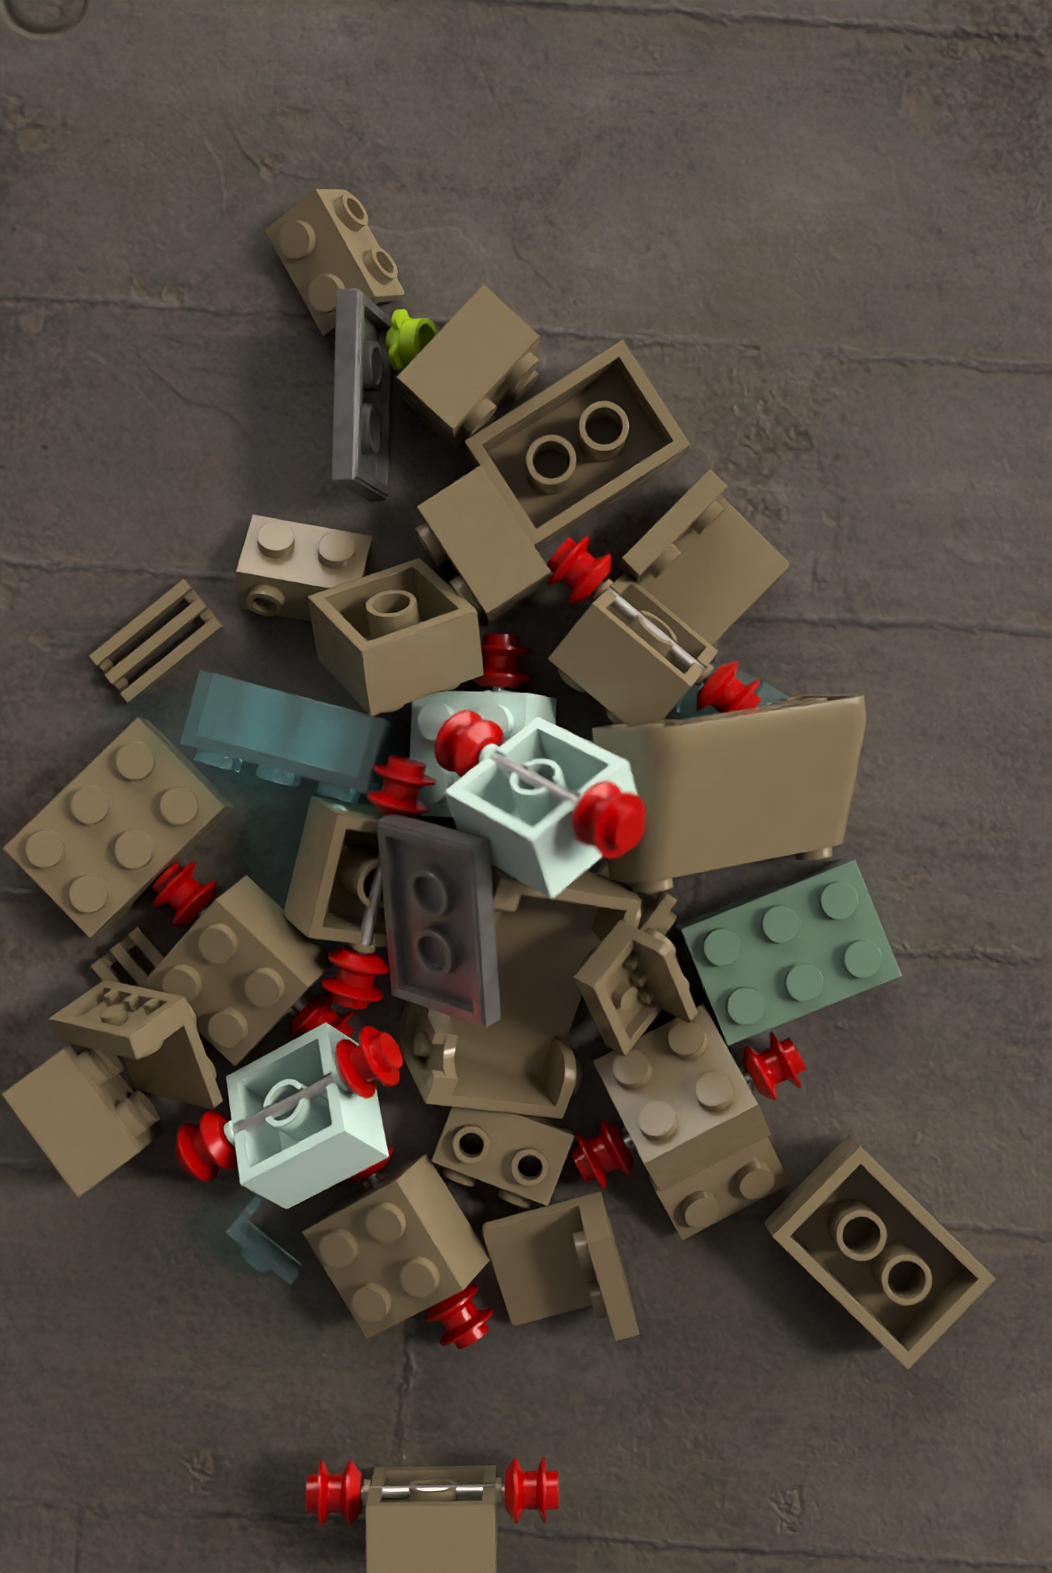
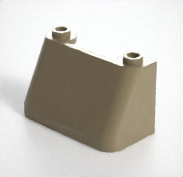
M864 694L799 695L780 698V701L771 702L769 706L681 720H657L649 724L639 725L638 727H626V724H615L592 728L594 745L629 762L637 795L642 799L645 806V829L639 842L618 857H607L610 879L634 882L636 892H657L673 888V878L792 854H795L796 860L802 861L832 857V846L842 844L846 832L867 721Z
M491 864L501 1019L488 1027H483L406 1000L399 1029L401 1053L425 1104L563 1119L569 1100L579 1090L582 1078L581 1064L575 1059L573 1051L566 1041L582 998L574 976L580 970L586 955L591 950L598 948L619 920L638 928L642 901L628 884L612 880L607 876L589 870L584 871L553 899H550Z

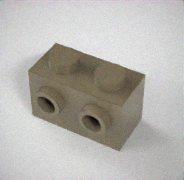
M451 1106L431 1162L442 1165L440 1174L454 1182L466 1186H474L478 1179L499 1187L497 1195L514 1205L531 1209L535 1201L548 1206L575 1136L572 1126L548 1117Z

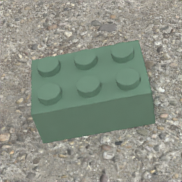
M841 859L676 925L715 1026L727 1046L902 976L855 859Z

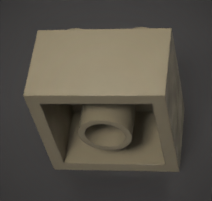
M483 284L397 376L403 401L457 452L465 444V440L498 420L493 414L508 397L515 402L518 401L537 381L540 374L535 369L540 363V336Z
M482 465L417 506L422 524L415 528L419 535L418 539L437 568L445 563L449 564L456 575L454 579L449 581L452 588L477 610V615L481 613L488 626L549 587L547 582L550 579L551 571Z
M420 558L307 596L318 660L370 716L396 711L406 703L436 692L452 690L458 687L460 683L484 675L477 610L463 597H460L450 585Z
M71 1044L1 1095L78 1198L138 1154L162 1132L155 1124L160 1120V1117L151 1101L139 1090L132 1093L119 1075L123 1071V1066L116 1054Z

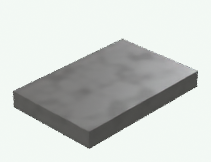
M337 289L332 480L366 500H387L390 487L392 366L386 351V335L389 328L392 327V319L359 289Z
M392 813L376 820L392 996L483 1027L492 1025L501 1019L489 839Z

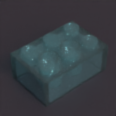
M200 670L180 744L197 748L194 761L240 772L242 761L258 764L255 777L298 788L301 777H307L319 781L316 793L347 802L358 803L361 792L369 793L377 789L380 775L373 768L374 765H383L394 725L384 718L370 716L369 714Z

